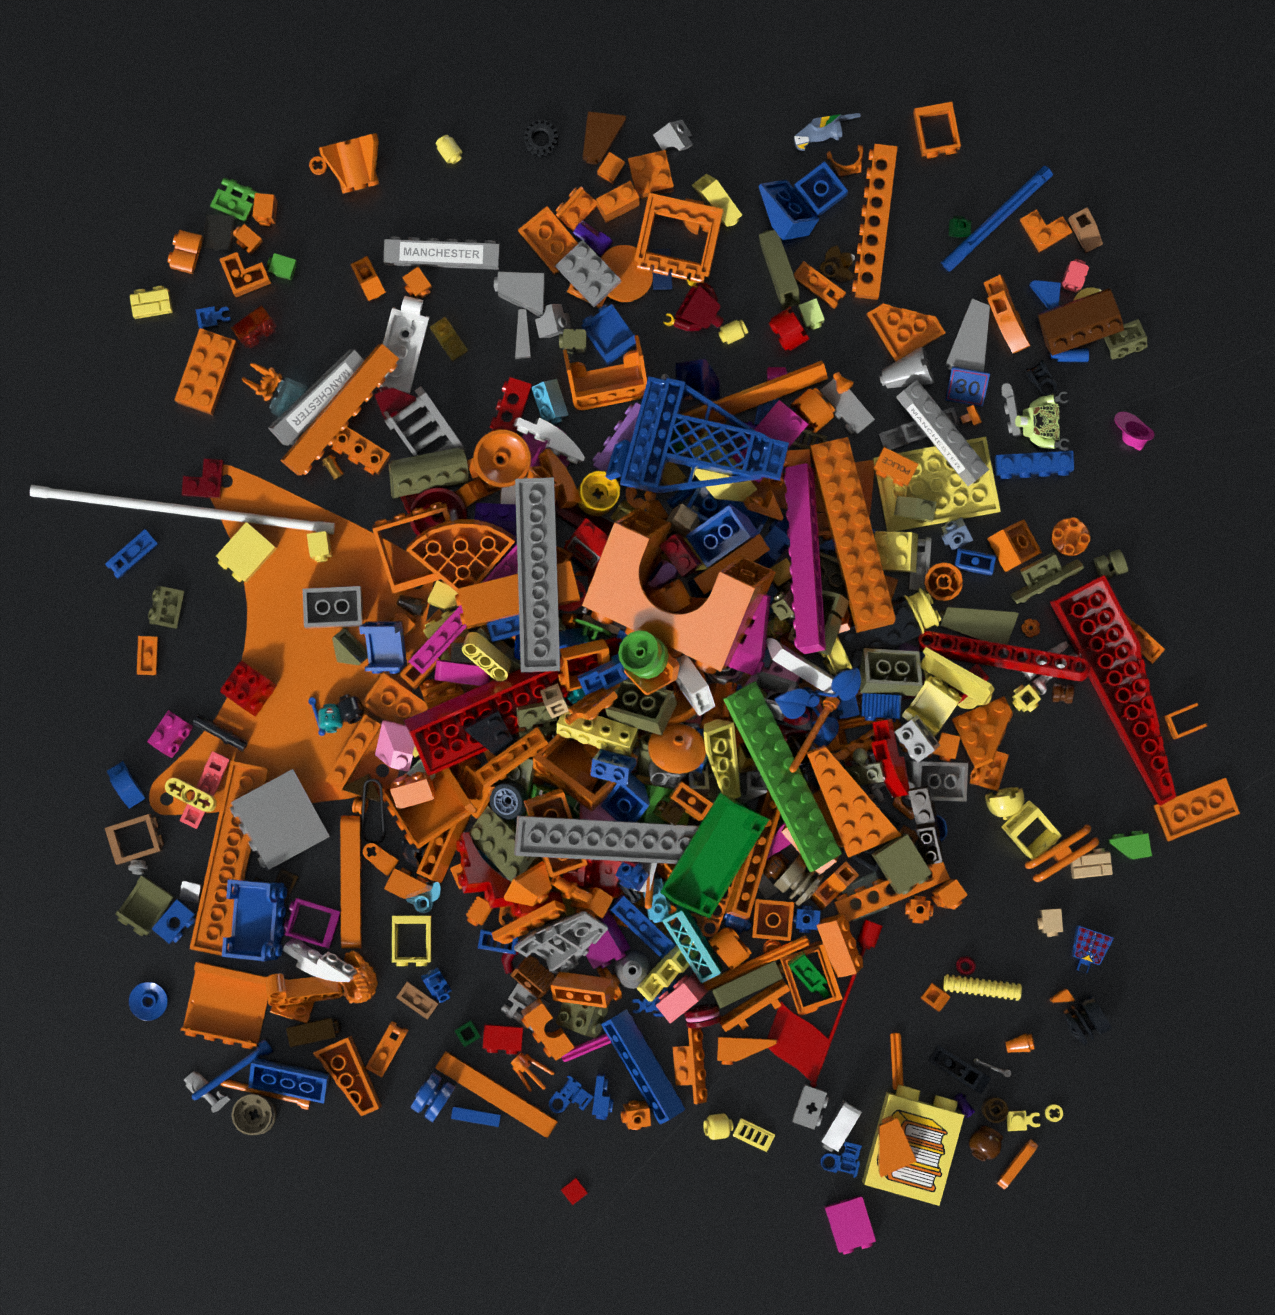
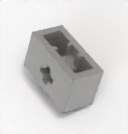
M804 1084L792 1122L814 1130L816 1126H820L823 1115H820L822 1107L826 1108L829 1097L826 1096L827 1092ZM813 1102L816 1110H812L810 1113L806 1106L811 1105Z

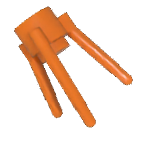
M521 1052L511 1062L514 1066L512 1069L518 1074L529 1092L532 1089L522 1074L524 1071L545 1090L546 1087L528 1069L531 1065L529 1062L551 1075H554L555 1072L534 1060L528 1054L524 1055Z

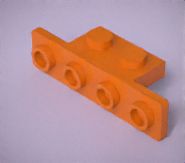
M688 1028L689 1046L673 1047L676 1086L692 1085L694 1104L706 1103L708 1093L705 1085V1054L702 1047L703 1032L701 1028Z

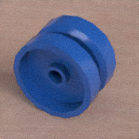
M434 1072L427 1082L423 1083L410 1107L412 1110L420 1113L426 1104L429 1105L425 1112V1118L432 1123L456 1088L451 1083L446 1082L439 1091L437 1087L441 1082V1077Z

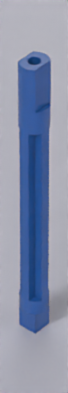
M1044 165L1034 174L1029 181L941 262L944 268L949 272L955 268L976 246L1053 176L1051 170Z

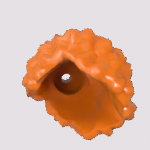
M352 950L345 954L344 960L357 970V974L353 975V979L350 982H339V984L343 987V994L349 1003H362L371 999L376 993L378 982L373 967H370L369 963L363 960L359 952Z

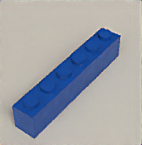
M627 1009L602 1023L601 1026L658 1123L667 1122L686 1110L682 1100L677 1096L672 1083L667 1079L662 1066L657 1062L653 1051L647 1045L643 1034L637 1028L633 1017Z

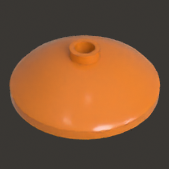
M495 430L479 440L474 450L473 462L476 472L482 480L492 486L502 488L515 485V479H523L526 476L531 464V455L528 445L518 434L509 430ZM497 457H501L503 462L498 463Z
M685 724L667 725L662 735L652 733L649 739L648 752L650 758L659 768L670 773L682 774L691 772L703 763L706 756L704 738L697 730Z

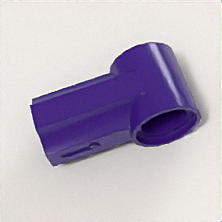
M583 220L573 232V235L581 241L583 240L600 257H602L613 242L604 233L596 231Z

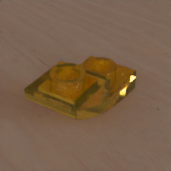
M446 317L429 327L452 361L468 351Z

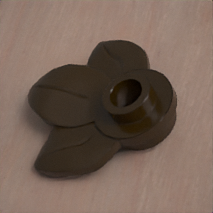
M837 245L829 248L826 252L825 260L820 265V273L826 278H834L838 282H847L853 279L854 275L848 268L853 263L855 255L848 252L840 253ZM828 265L832 266V270L830 272L826 271V267Z

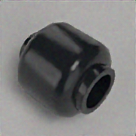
M350 694L340 697L336 707L339 708L342 721L348 722V724L360 721L364 714V708L357 696H350Z

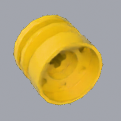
M595 471L588 474L579 485L578 493L581 501L578 502V506L584 513L590 516L607 514L617 503L620 496V486L617 480L607 479L605 471ZM595 492L597 493V495H601L599 499H597L596 496H593Z

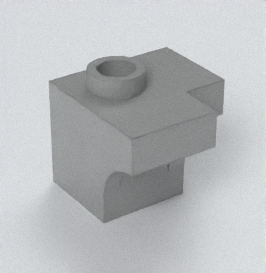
M683 120L670 122L653 135L662 150H669L675 147L681 151L693 145L689 139L692 134Z
M562 304L545 306L544 315L535 319L539 338H551L563 334L564 329H573L569 313L563 312Z

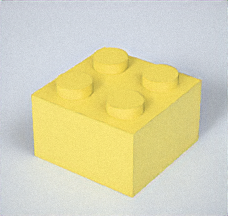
M875 531V542L883 572L916 573L918 534L913 532Z

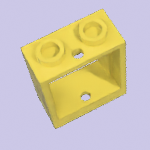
M1027 801L1017 813L1001 826L1031 860L1046 852L1062 836L1031 801ZM1038 818L1047 829L1026 847L1017 836Z
M392 916V962H396V966H408V962H416V966H427V962H432V916ZM398 924H426V957H398Z

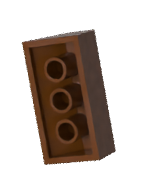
M1110 288L1038 313L1045 345L1052 356L1124 331L1121 314Z

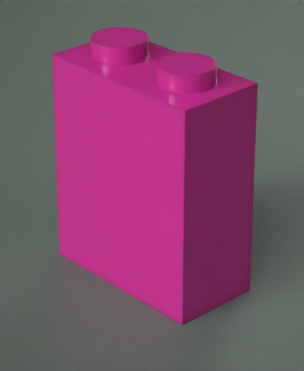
M862 1195L824 1206L839 1253L849 1254L854 1252L856 1247L861 1246L864 1249L873 1246L872 1243L876 1242Z

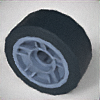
M508 781L493 789L490 795V806L493 812L500 818L512 819L526 811L524 801L528 799V794L521 784Z

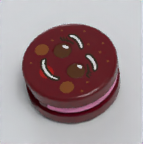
M718 1004L698 1005L684 1012L688 1028L711 1026L721 1021Z

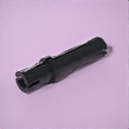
M199 713L193 720V725L224 741V744L234 746L241 752L244 751L248 744L247 740L234 734V731L221 727Z

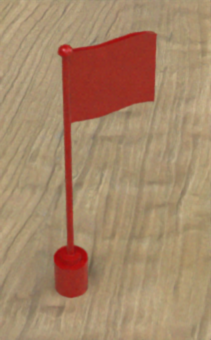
M866 919L857 939L860 942L859 946L863 947L860 953L862 959L866 949L875 948L883 927ZM853 974L829 1039L814 1025L788 1009L782 1001V1006L778 1008L767 1038L777 1039V1044L768 1049L777 1057L797 1068L811 1081L810 1085L812 1087L817 1086V1079L857 974Z

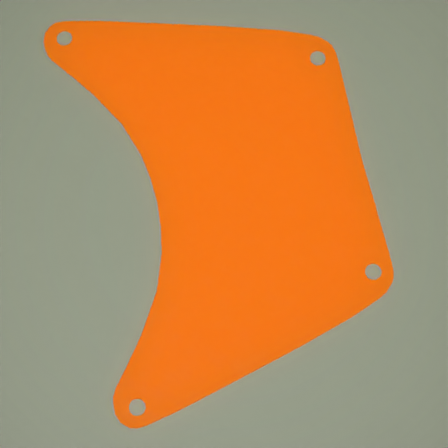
M224 465L223 475H230L233 483L228 488L222 487L221 499L210 498L215 509L335 523L334 534H329L332 557H329L328 561L317 562L310 557L307 534L316 533V531L248 523L277 549L247 583L244 582L247 600V630L241 661L277 684V687L256 717L227 698L213 722L229 731H234V734L247 740L248 744L244 751L241 752L230 744L226 745L221 739L204 731L194 744L153 782L149 793L150 806L161 815H182L187 806V803L173 796V802L170 805L165 806L161 803L160 797L166 792L165 784L170 778H177L197 787L212 751L230 759V761L268 768L266 783L293 769L311 803L355 798L359 795L344 790L341 791L326 782L325 779L360 721L354 724L343 722V727L337 729L336 733H326L324 736H320L314 711L308 700L311 697L316 699L315 705L318 712L325 704H337L340 701V697L346 694L357 696L362 703L382 673L373 674L372 671H365V667L369 664L368 658L360 665L337 662L332 638L343 628H346L367 649L365 634H360V626L307 629L304 627L303 589L361 586L363 624L372 621H390L389 619L396 612L399 614L401 612L405 614L409 612L416 619L414 622L416 627L404 638L406 644L426 623L430 605L427 600L432 592L433 582L424 584L420 589L410 588L392 593L374 533L255 475L233 466ZM221 519L230 540L246 523ZM383 538L396 581L430 571L410 553ZM383 671L386 675H388L393 680H395L403 687L408 689L410 692H412V687L400 676L399 673L391 674L389 673V671ZM362 705L364 708L362 718L364 715H367L382 724V718ZM380 730L348 784L370 774L371 778L380 781L384 788L398 777L399 770L389 766V774L386 777H379L376 773L378 765L385 764L375 756ZM230 761L214 795L217 806L212 812L206 813L220 812ZM374 782L378 792H380V789L377 785L378 783ZM172 784L174 790L182 792V788L177 787L176 784ZM189 790L187 792L188 800L191 799L194 790Z

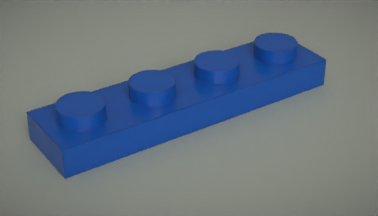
M621 894L609 907L661 959L676 946L624 895Z

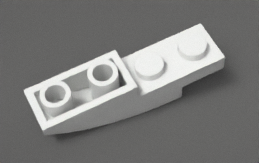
M519 417L515 419L513 426L517 427L518 432L526 435L529 432L535 435V439L542 442L548 440L545 448L551 449L556 456L564 455L567 457V461L575 464L584 461L585 457L577 445L556 426L541 418H537L535 423Z
M293 938L284 945L283 951L298 960L296 967L313 976L329 981L350 982L353 979V975L357 974V970L352 965L342 961L335 954L327 952L321 955L317 950L310 948L299 939Z

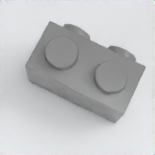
M915 715L895 731L898 741L904 744L910 757L915 759L917 763L940 746L918 715Z

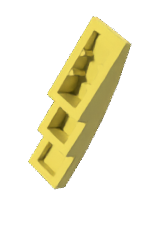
M687 935L681 942L690 944L691 938ZM677 945L638 985L637 989L648 1001H653L663 987H668L679 973H683L689 966ZM691 949L689 955L695 959L699 951Z

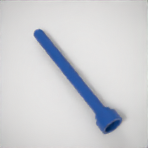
M266 1039L259 1042L257 1049L194 1092L192 1099L198 1100L251 1063L254 1058H258L261 1055L268 1056L272 1053L273 1049Z

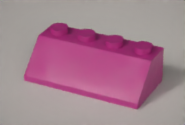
M779 400L754 430L763 433L771 439L789 442L790 447L809 424ZM748 448L740 452L744 459ZM738 454L732 456L737 464L741 462ZM764 477L755 481L760 483Z

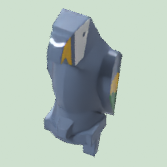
M860 113L839 114L814 118L811 123L794 136L795 146L798 150L805 151V147L810 142H821L830 137L839 140L842 137L840 122L858 118L861 115Z

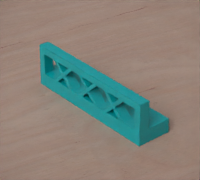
M677 906L676 912L662 918V922L701 983L721 974L723 965L688 909ZM677 917L681 922L680 929L672 927L669 921ZM680 935H688L691 938L690 944L682 943L679 939ZM691 949L699 951L701 954L700 960L691 958L689 955ZM700 965L709 967L711 973L703 976L699 971Z

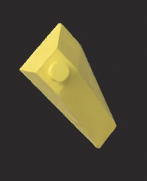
M720 719L704 724L705 751L722 794L733 799L741 797L734 722Z

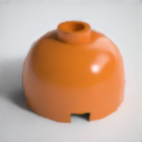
M950 563L935 564L927 571L924 579L926 591L931 597L940 601H947L956 597L963 585L961 572Z

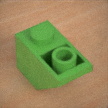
M1143 830L1131 832L1132 836L1124 837V833L1112 835L1113 839L1108 840V844L1129 859L1152 856L1148 833L1143 834Z

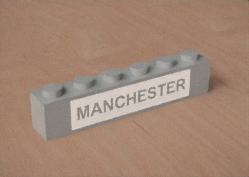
M395 236L384 240L385 265L499 270L500 245L496 244V241L493 240L477 243V240L458 242L457 239H446V242H441L437 238H427V241H420V238L417 237L401 240V237Z
M349 349L268 427L283 445H293L299 439L298 435L303 431L305 432L364 362L361 356L355 350Z
M918 380L896 397L967 486H970L990 470Z

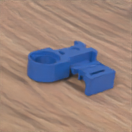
M567 1076L569 1080L560 1092L556 1091L549 1101V1107L553 1112L561 1113L566 1110L571 1103L569 1099H571L573 1104L576 1102L580 1105L579 1108L584 1111L594 1096L582 1088V1084L575 1078ZM557 1098L561 1099L564 1104L560 1110H556L553 1107V1101ZM586 1098H588V1100L585 1102V1104H584L583 1107H582L581 1105H582L583 1102L586 1100Z
M844 1141L845 1151L844 1153L841 1152V1155L833 1153L822 1155L820 1163L823 1169L837 1173V1170L853 1174V1178H855L860 1166V1162L857 1160L856 1163L855 1161L859 1157L862 1145ZM827 1156H831L835 1160L832 1167L824 1165V1159Z

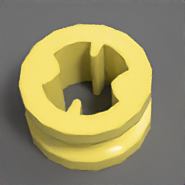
M1056 1104L1049 1105L1045 1110L1046 1118L1052 1122L1061 1120L1063 1117L1062 1108ZM1057 1108L1059 1110L1057 1112L1059 1113L1058 1117L1053 1116L1051 1118L1049 1116L1051 1115L1049 1113L1050 1109L1055 1110Z

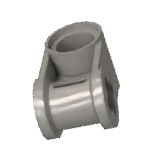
M651 762L648 766L650 781L655 786L674 789L677 783L681 782L683 777L687 775V773L676 774L667 772L659 768L654 762Z

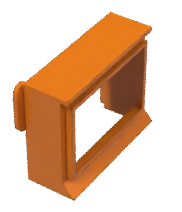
M822 941L810 943L802 951L780 958L797 1013L800 1016L814 1012L820 1006L842 1000L828 954ZM802 951L805 955L818 952L832 997L803 1007L788 961L795 958Z

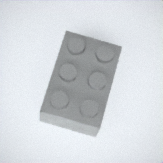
M362 587L303 589L304 627L307 629L361 626L363 624Z

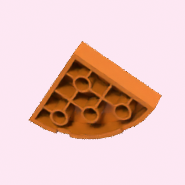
M458 519L430 527L407 545L406 551L458 593L457 589L479 584L514 544L516 537L505 529L489 522L475 519Z

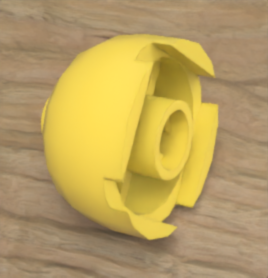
M1018 787L1000 789L995 795H993V792L985 795L989 811L997 817H1003V820H1009L1021 809L1025 802L1023 788L1019 790Z

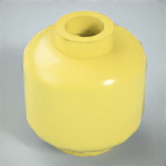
M724 1113L709 1115L703 1124L704 1133L712 1140L728 1138L730 1131H733V1122Z

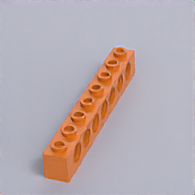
M874 144L873 149L869 150L868 160H872L871 168H867L866 179H869V187L865 186L864 198H867V204L862 207L861 216L865 217L864 224H860L859 235H862V243L858 242L857 254H860L859 262L856 261L854 273H858L857 280H853L852 292H855V297L874 300L879 298L897 146ZM883 161L886 164V168L883 170L878 169L876 163ZM881 180L884 183V187L876 188L874 181ZM873 199H879L882 202V205L880 207H874L871 201ZM872 217L877 218L879 225L872 226L869 223V219ZM874 236L877 239V243L870 245L867 242V238ZM872 255L875 262L869 264L865 261L864 257ZM870 274L872 281L869 283L864 282L862 275Z

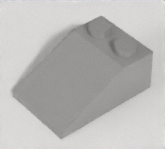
M907 760L906 771L909 788L929 786L932 801H967L968 763L920 761L917 763V761ZM905 795V799H910V796Z

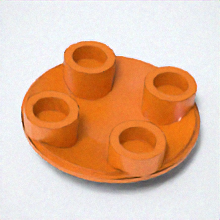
M1066 518L1059 521L1053 528L1052 542L1060 553L1067 556H1075L1087 548L1090 542V533L1082 521L1077 518Z

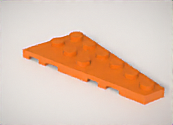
M825 745L806 752L848 858L902 836Z

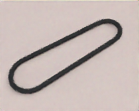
M371 778L366 780L363 786L361 835L366 842L378 844L385 838L383 791L380 781ZM370 781L378 783L380 789L383 834L378 841H371L364 835L366 785Z

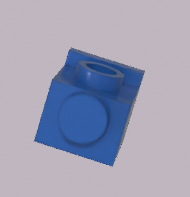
M856 696L847 701H843L839 697L840 704L837 709L838 712H842V715H839V719L859 715Z

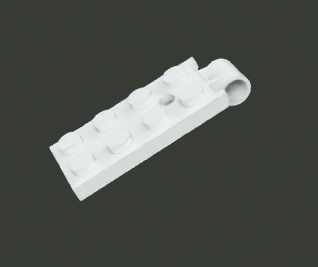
M404 296L401 310L392 308L383 345L395 354L399 360L396 362L398 364L396 369L392 373L388 372L384 378L386 380L380 387H393L410 394L430 319L429 316L420 315L424 300ZM405 330L409 332V336L406 338L402 336V332Z

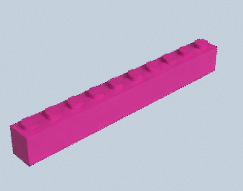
M805 463L786 467L784 482L787 486L785 500L788 504V510L786 511V517L789 521L787 534L790 539L788 551L792 563L790 564V573L793 579L791 590L794 594V601H792V608L795 612L793 626L796 630L794 643L798 650L808 654L826 650L814 469Z

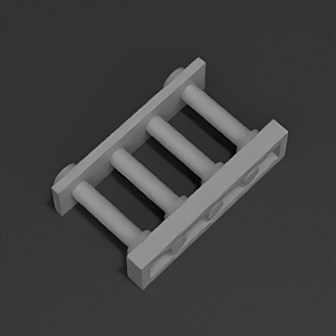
M421 386L415 390L418 395L416 401L391 418L387 411L384 412L387 418L385 423L390 430L393 428L396 430L413 456H418V451L439 436L443 437L444 435L449 440L435 452L453 448L465 451L459 439ZM426 406L428 409L427 415L401 432L396 424L418 408ZM430 421L438 423L435 431L415 445L411 446L406 439Z

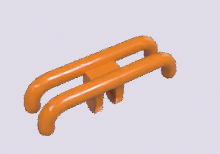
M1088 824L1084 825L1081 830L1035 859L1027 861L1025 863L1027 869L1040 865L1052 856L1057 861L1056 864L1045 871L1034 875L1033 880L1040 882L1094 849L1099 844V839L1096 837L1073 853L1069 848L1071 844L1087 835L1091 831V826Z

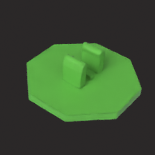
M576 618L573 619V622L584 627L582 636L586 635L588 629L594 631L591 639H595L597 633L607 636L612 634L591 623Z

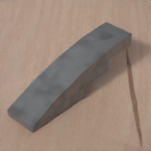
M954 407L943 410L955 427L960 425ZM915 421L879 434L883 447L889 450L928 437Z

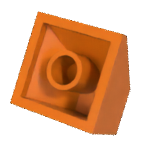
M542 861L513 878L504 899L528 906L544 903L549 898L548 894L552 889L545 863Z

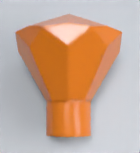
M840 372L833 375L836 380L838 394L848 391L853 386V382L842 377Z

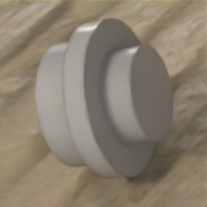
M133 860L130 862L128 870L132 871V874L140 875L148 870V866H146V861Z

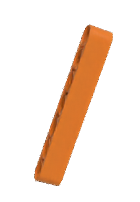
M360 815L341 816L342 949L361 948Z
M447 1051L444 1052L435 1067L443 1074L546 1138L550 1136L558 1123L550 1115Z

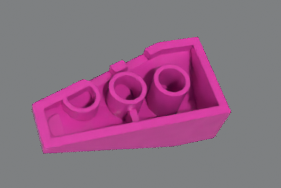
M763 596L752 618L755 622L747 627L744 636L746 639L741 644H738L728 667L750 675L761 673L765 665L763 659L765 657L771 596Z

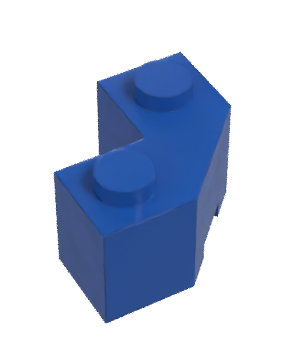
M783 516L782 521L778 522L775 520L770 525L769 529L771 531L764 538L770 550L754 562L770 569L790 545V539L787 534L789 521L786 517Z

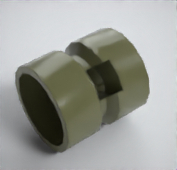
M1120 549L1110 552L1108 556L1102 555L1094 558V564L1099 577L1105 575L1108 580L1113 578L1114 574L1118 576L1128 572L1125 558Z

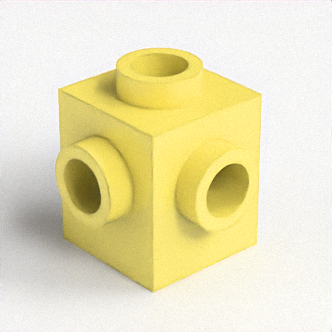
M1022 684L1014 690L1015 695L1012 696L1014 699L1012 703L1018 711L1022 709L1023 712L1027 710L1031 712L1039 706L1037 702L1041 700L1039 697L1040 693L1035 686L1031 687L1028 684L1024 687ZM1023 695L1028 696L1029 699L1027 702L1022 701Z

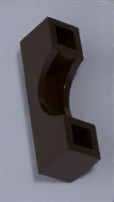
M808 734L791 736L786 741L794 759ZM740 743L737 748L738 769L740 773L757 771L758 768L746 744ZM812 743L808 752L816 749L814 743ZM807 753L801 764L810 763Z

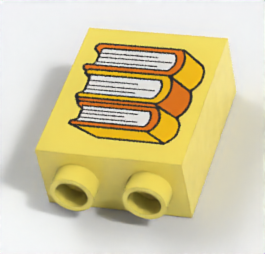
M898 1085L896 1094L886 1092L878 1125L882 1123V1119L888 1116L897 1117L917 1161L881 1177L878 1172L877 1125L862 1182L867 1186L940 1206L964 1115L956 1111L958 1101L935 1095L932 1105L918 1101L921 1091Z

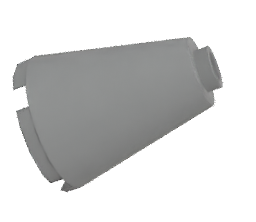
M923 347L914 350L882 370V374L879 375L882 386L886 385L887 388L908 387L916 380L921 385L934 383L930 362Z
M628 950L624 952L626 956L617 961L615 960L613 973L617 976L620 985L634 989L638 987L652 968L645 954L636 950ZM630 967L636 969L635 974L632 975L628 972Z

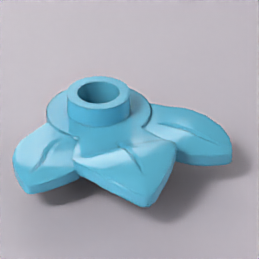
M439 882L432 883L430 891L408 898L406 901L413 904L420 913L429 912L433 907V902L440 896L441 886ZM423 900L427 902L425 907L421 905Z

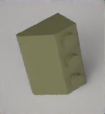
M863 649L860 666V693L917 696L923 686L919 651Z

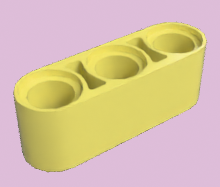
M468 633L462 647L464 655L497 681L506 680L511 668V660L479 633Z

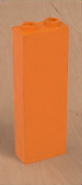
M571 561L557 564L558 606L580 601ZM518 574L457 589L458 594L455 595L457 606H462L463 613H460L462 625L466 624L467 629L519 615Z

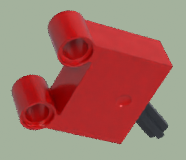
M595 860L592 869L594 872L593 882L591 886L584 887L600 888L613 898L619 897L621 891H623L631 903H636L641 898L640 894L633 890V888L628 889L622 886L620 880L615 875L623 861Z

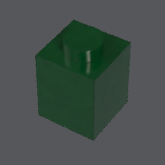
M473 1020L454 1030L464 1047L482 1037Z

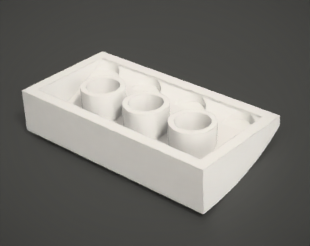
M772 638L766 639L772 660L823 692L835 693L831 688L833 675Z

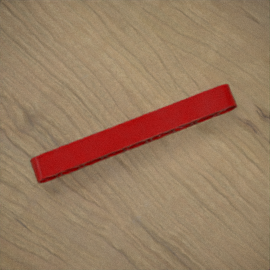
M925 631L919 637L920 651L923 652L925 647L948 659L1074 681H1083L1088 677V661L1081 657ZM925 641L932 642L930 645L924 644ZM945 644H949L951 647L944 648L942 646ZM962 648H969L970 650L964 652V651H962L961 649H962ZM987 651L989 653L987 655H983L980 652ZM1001 654H1006L1008 657L1001 658L999 656ZM1021 657H1024V658H1026L1027 660H1026V661H1019L1018 659L1021 658ZM1045 661L1046 664L1040 665L1037 662ZM1063 664L1065 667L1058 668L1057 665ZM1081 667L1084 671L1079 672L1075 669Z

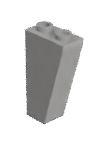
M974 299L970 301L945 364L949 366V370H952V366L984 372L989 305Z

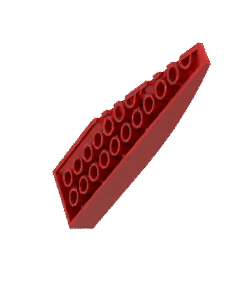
M1102 575L1050 601V604L1078 657L1088 661V677L1149 790L1157 804L1161 806L1176 798V793L1163 746L1164 743L1159 729L1160 726L1153 696H1151L1150 684L1141 654V646L1105 575Z

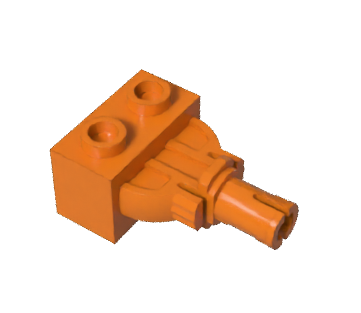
M559 875L554 876L550 882L551 885L562 891L565 899L572 901L570 907L576 910L575 914L585 911L593 917L603 918L613 900L612 896L600 888L582 886L579 888L576 882H568Z

